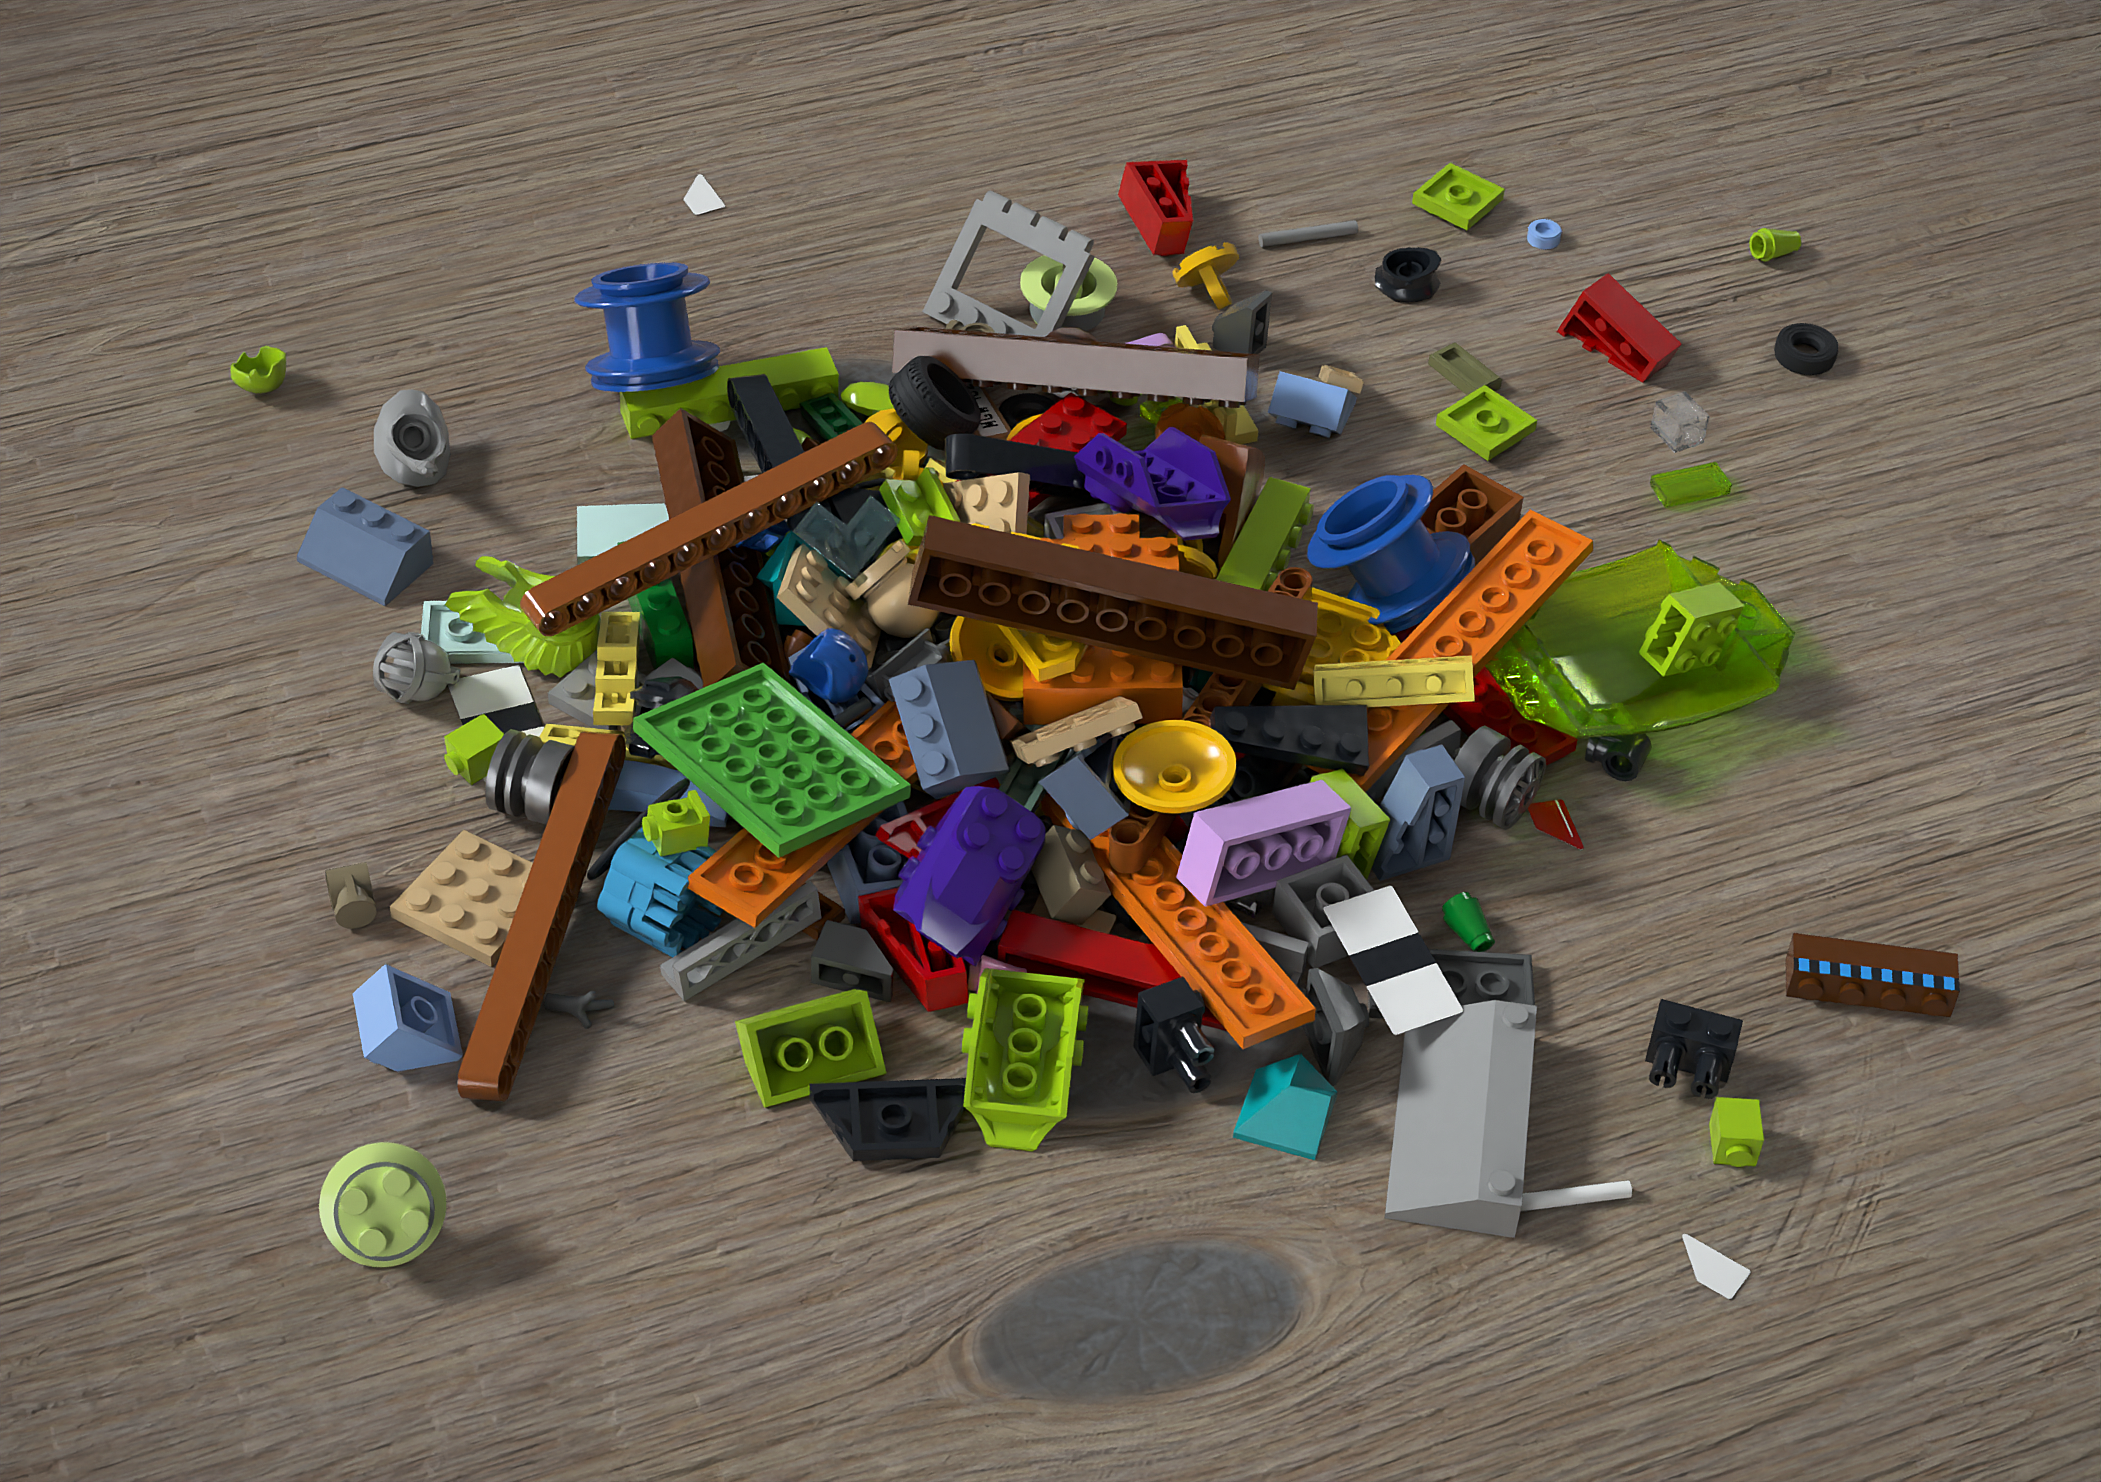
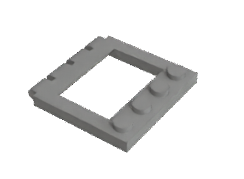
M989 190L984 196L983 201L976 199L922 312L945 324L955 319L962 322L964 326L971 323L987 324L992 327L995 333L1045 337L1050 332L1061 328L1095 256L1090 254L1094 240L1074 230L1068 232V227L1045 216L1040 218L1039 213L1017 202L1012 204L1010 199ZM987 227L1066 265L1036 329L957 291Z

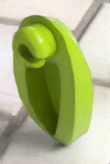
M853 383L845 388L840 395L842 403L849 410L851 408L867 416H872L881 410L894 408L889 397V385L882 383Z

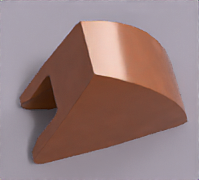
M1202 434L1199 442L1215 451L1231 501L1224 508L1219 522V534H1222L1218 553L1219 574L1260 495L1265 470V457L1258 448ZM1182 539L1183 545L1187 546L1186 542Z

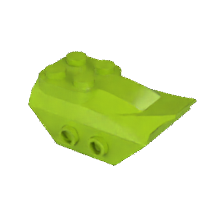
M984 968L980 976L978 994L970 993L967 1018L974 1019L973 1027H965L963 1033L962 1053L969 1054L963 1106L975 1117L988 1146L1033 1152L1037 1150L1047 1133L1058 1122L1066 1118L1073 1065L1081 1066L1084 1041L1077 1040L1078 1031H1086L1089 1006L1081 1005L1085 979Z

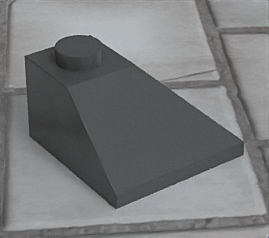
M1318 968L1309 969L1305 996L1316 1008L1315 1020L1302 1025L1323 1077L1332 1086H1335L1362 1046L1364 1029L1369 1027V1014L1366 1005L1359 1003L1351 986Z

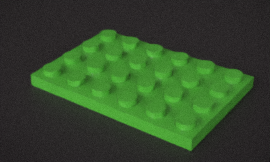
M765 663L756 665L633 718V731L778 858L910 798V783Z

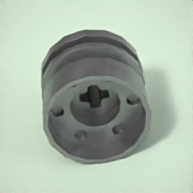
M1482 726L1468 738L1454 760L1465 776L1460 805L1469 810L1480 805L1481 817L1488 821L1493 819L1494 824L1507 830L1522 817L1534 799L1545 773L1546 759L1535 752L1529 754V749L1522 745H1518L1510 751L1511 740L1487 726Z
M512 729L506 732L495 749L487 773L485 796L488 808L503 813L506 811L507 814L517 817L525 812L528 820L547 825L575 746L554 740H549L543 745L541 738L531 734L526 736V733Z

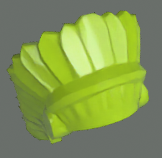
M481 556L475 563V566L481 571L493 575L494 578L506 582L512 587L504 596L503 601L487 588L481 591L453 592L445 603V606L451 611L459 613L460 620L472 623L473 632L484 633L486 642L495 644L500 652L510 653L514 662H524L528 671L540 670L545 676L553 673L561 678L567 672H572L597 650L601 622L599 613L554 636H544L538 631L521 610L520 601L528 590L555 576L543 575L523 569L508 560L501 562L493 557Z

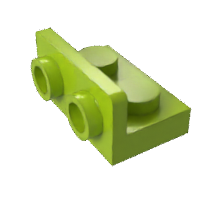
M925 467L916 481L885 479L879 488L908 546H920L929 515L960 522L934 468Z

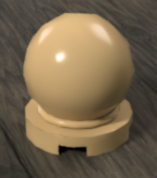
M901 539L849 584L845 591L854 601L861 595L863 598H867L869 614L875 624L887 634L908 638L918 636L926 628L930 629L939 618L940 612L908 605L914 564L907 563L905 556L911 550Z

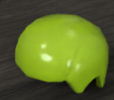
M269 346L261 347L258 355L252 358L248 357L246 352H243L238 361L231 364V378L243 390L253 393L272 392L284 382L286 353L279 348Z

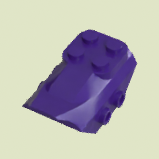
M1168 427L1146 449L1141 451H1132L1106 434L1098 433L1074 456L1078 470L1085 475L1084 488L1090 492L1093 498L1101 499L1110 504L1112 510L1131 512L1134 508L1141 513L1151 515L1184 541L1214 538L1219 534L1220 518L1231 498L1216 453L1180 430Z
M982 786L965 787L937 826L934 828L930 825L917 843V846L922 849L917 858L912 856L902 868L899 877L903 879V882L895 894L893 911L914 924L916 931L957 959L961 957L976 967L990 940L995 942L1004 931L1007 921L1003 917L1007 910L1012 911L1025 893L1020 887L1045 844V827L1042 821L1034 813L1001 790Z

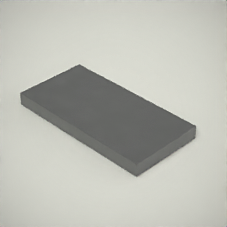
M1429 949L1461 1006L1492 1000L1535 1006L1532 955ZM1368 991L1369 1018H1383Z

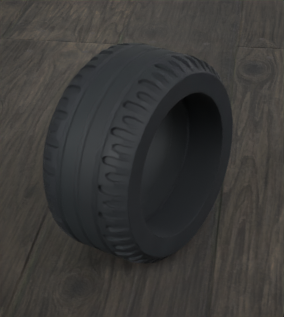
M917 356L913 358L889 382V397L899 417L917 437L935 449L945 451V438L953 434H973L981 424V411L969 388L949 367L933 357Z

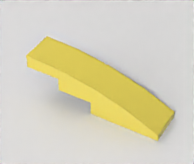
M602 612L597 644L598 661L595 676L593 725H630L633 722L636 700L630 699V692L637 688L640 612Z

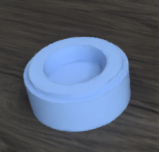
M1539 219L1533 221L1528 227L1527 241L1539 249H1553L1560 243L1562 229L1551 220Z

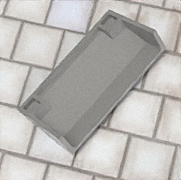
M1492 1000L1462 1005V1013L1409 1030L1404 1034L1385 1219L1515 1238L1522 1208L1537 1006Z

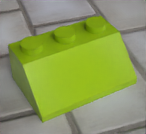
M852 989L735 1021L745 1064L764 1107L810 1095V1084L858 1082L887 1074L867 991Z

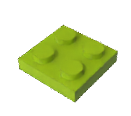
M1449 163L1413 193L1412 204L1453 223L1457 227L1469 230L1504 199L1505 189Z
M1483 385L1440 412L1436 418L1437 427L1487 461L1533 433L1537 425V420L1486 385Z

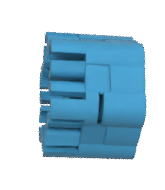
M642 827L615 852L603 890L598 899L597 908L610 920L613 926L670 957H674L682 952L681 947L687 949L696 944L699 937L702 939L706 938L709 932H712L722 919L698 905L719 916L723 913V909L687 889L689 885L688 876L717 850L704 846L697 847L696 850L660 857L653 841L648 842L646 840Z

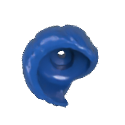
M828 628L815 637L802 653L797 656L789 671V675L799 680L820 698L829 700L831 704L843 703L852 699L864 686L868 676V662L863 649L850 635L839 629Z

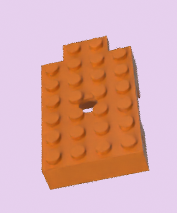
M1082 513L1064 515L1063 539L1041 538L1042 541L1060 545L1062 543L1078 546L1082 550L1179 571L1178 538H1140L1139 514L1088 515ZM1088 645L1075 671L1038 682L1023 661L1024 725H1049L1118 696L1138 704L1143 718L1134 721V724L1182 720V665Z

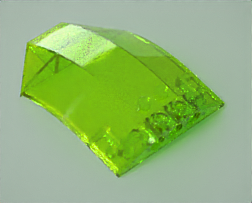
M1659 539L1655 546L1600 566L1573 572L1485 666L1495 678L1497 684L1501 686L1513 702L1515 708L1528 720L1537 721L1575 738L1646 734L1677 729L1707 721L1740 709L1776 692L1781 682V673L1786 665L1789 655L1788 650L1794 639L1795 632L1755 584L1741 579L1739 584L1718 575L1719 567L1693 556L1691 561L1677 555L1670 544ZM1720 582L1745 605L1737 619L1738 626L1728 635L1721 648L1722 654L1720 658L1710 666H1703L1684 673L1680 672L1663 677L1638 653L1646 639V631L1654 624L1661 611L1662 601L1673 592Z

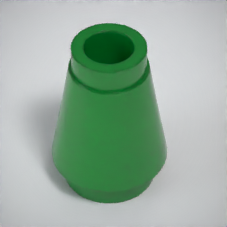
M1462 892L1445 902L1442 906L1444 922L1472 951L1485 952L1494 945L1495 940L1477 898L1472 897L1468 892Z

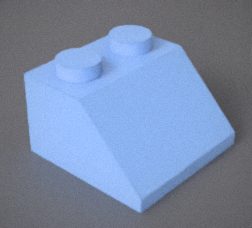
M1280 371L1268 413L1277 417L1276 424L1296 429L1297 423L1311 426L1310 433L1330 438L1331 432L1342 433L1355 406L1357 397L1348 389Z
M385 964L353 993L364 1058L398 1072L454 1062L463 1057L450 992Z

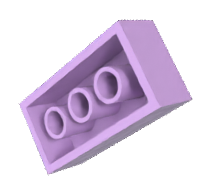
M1323 780L1195 812L1176 878L1205 907L1275 888L1277 880L1336 859L1351 807Z

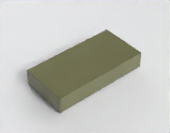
M1456 342L1429 355L1428 365L1466 395L1471 394L1483 385L1488 386L1493 391L1501 389L1502 379Z

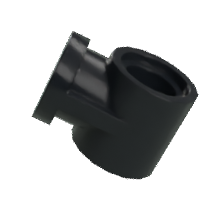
M1597 724L1592 731L1586 748L1585 761L1602 763L1605 772L1616 780L1632 781L1637 777L1652 749L1651 741L1644 732L1636 728L1624 727L1613 733L1607 731L1606 727Z

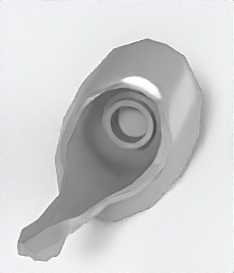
M413 389L399 391L382 406L374 427L375 456L383 472L398 483L417 487L436 484L447 471L451 455L448 428L440 407L424 391Z

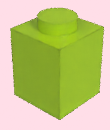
M484 713L444 736L447 751L444 759L448 768L453 774H460L470 785L487 776L492 756L504 735Z
M1716 1097L1709 1122L1713 1164L1731 1165L1734 1167H1756L1764 1142L1759 1100Z

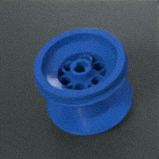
M649 263L610 270L594 276L591 279L592 287L580 291L574 297V302L579 306L603 309L610 352L593 358L585 365V371L593 375L591 377V385L595 389L610 392L661 389L705 378L719 369L716 357L720 353V347L708 341L691 340L685 297L706 289L710 284V279L702 274L689 273L688 266L685 264Z
M1386 475L1367 481L1352 489L1338 499L1324 513L1307 549L1309 562L1315 567L1323 569L1348 567L1357 582L1348 593L1347 599L1378 608L1380 611L1378 618L1370 617L1368 622L1373 625L1384 623L1390 634L1400 632L1422 622L1475 567V558L1470 551V544L1464 535L1450 531L1430 534L1420 518L1424 515L1432 500L1433 485L1429 479L1419 475Z

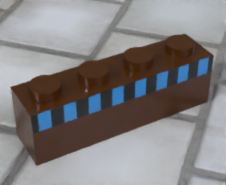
M1793 933L1785 959L1787 997L1920 1013L1930 1016L1951 1017L1960 992L1958 954Z

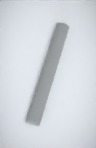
M1356 220L1262 233L1259 234L1258 240L1260 247L1351 235L1358 233V224Z

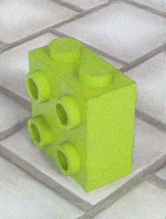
M1720 582L1673 592L1662 601L1661 611L1654 624L1646 631V639L1638 653L1663 677L1680 672L1684 673L1703 666H1710L1720 658L1722 654L1721 648L1728 635L1738 626L1737 619L1745 605Z
M1343 769L1313 776L1309 783L1323 780L1351 807L1336 858L1347 855L1364 878L1367 879L1390 818Z

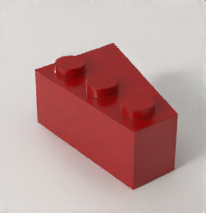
M1609 273L1581 293L1556 331L1564 337L1570 334L1582 341V347L1589 352L1595 349L1609 357L1608 363L1642 383L1668 365L1682 345Z
M899 888L858 896L861 928L867 930L889 964L928 1012L968 1004L967 973L963 959L961 957L957 959L916 931L914 924L893 911L895 894Z

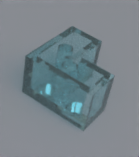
M870 495L851 521L845 525L816 501L793 532L846 575L855 580L899 525L901 519Z

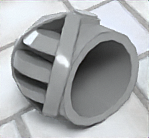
M393 632L386 637L377 652L373 666V680L377 691L387 693L396 702L409 704L413 700L429 701L436 698L446 688L447 683L455 685L459 681L461 670L451 666L445 650L437 644L425 640L424 635L415 632H408L406 634ZM388 656L394 658L393 663L386 662ZM384 672L390 673L389 678L384 676Z

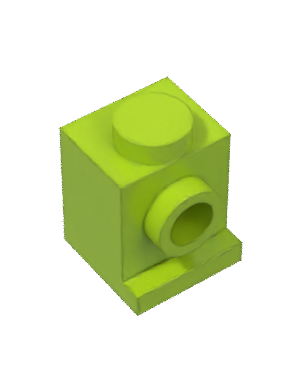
M696 790L688 791L687 798L648 805L647 816L643 817L642 820L643 832L648 842L653 841L660 857L696 850L697 847H708L710 814Z

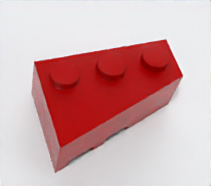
M1187 160L1126 162L1118 196L1153 255L1168 256L1184 254L1193 224L1191 196L1188 194L1190 183L1186 174Z

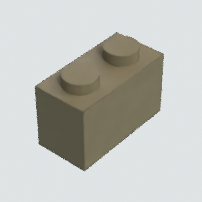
M1053 825L1045 834V844L1032 865L1031 871L1051 918L1082 925L1111 895V892L1104 879L1103 870L1098 865L1091 849L1090 840L1083 831Z

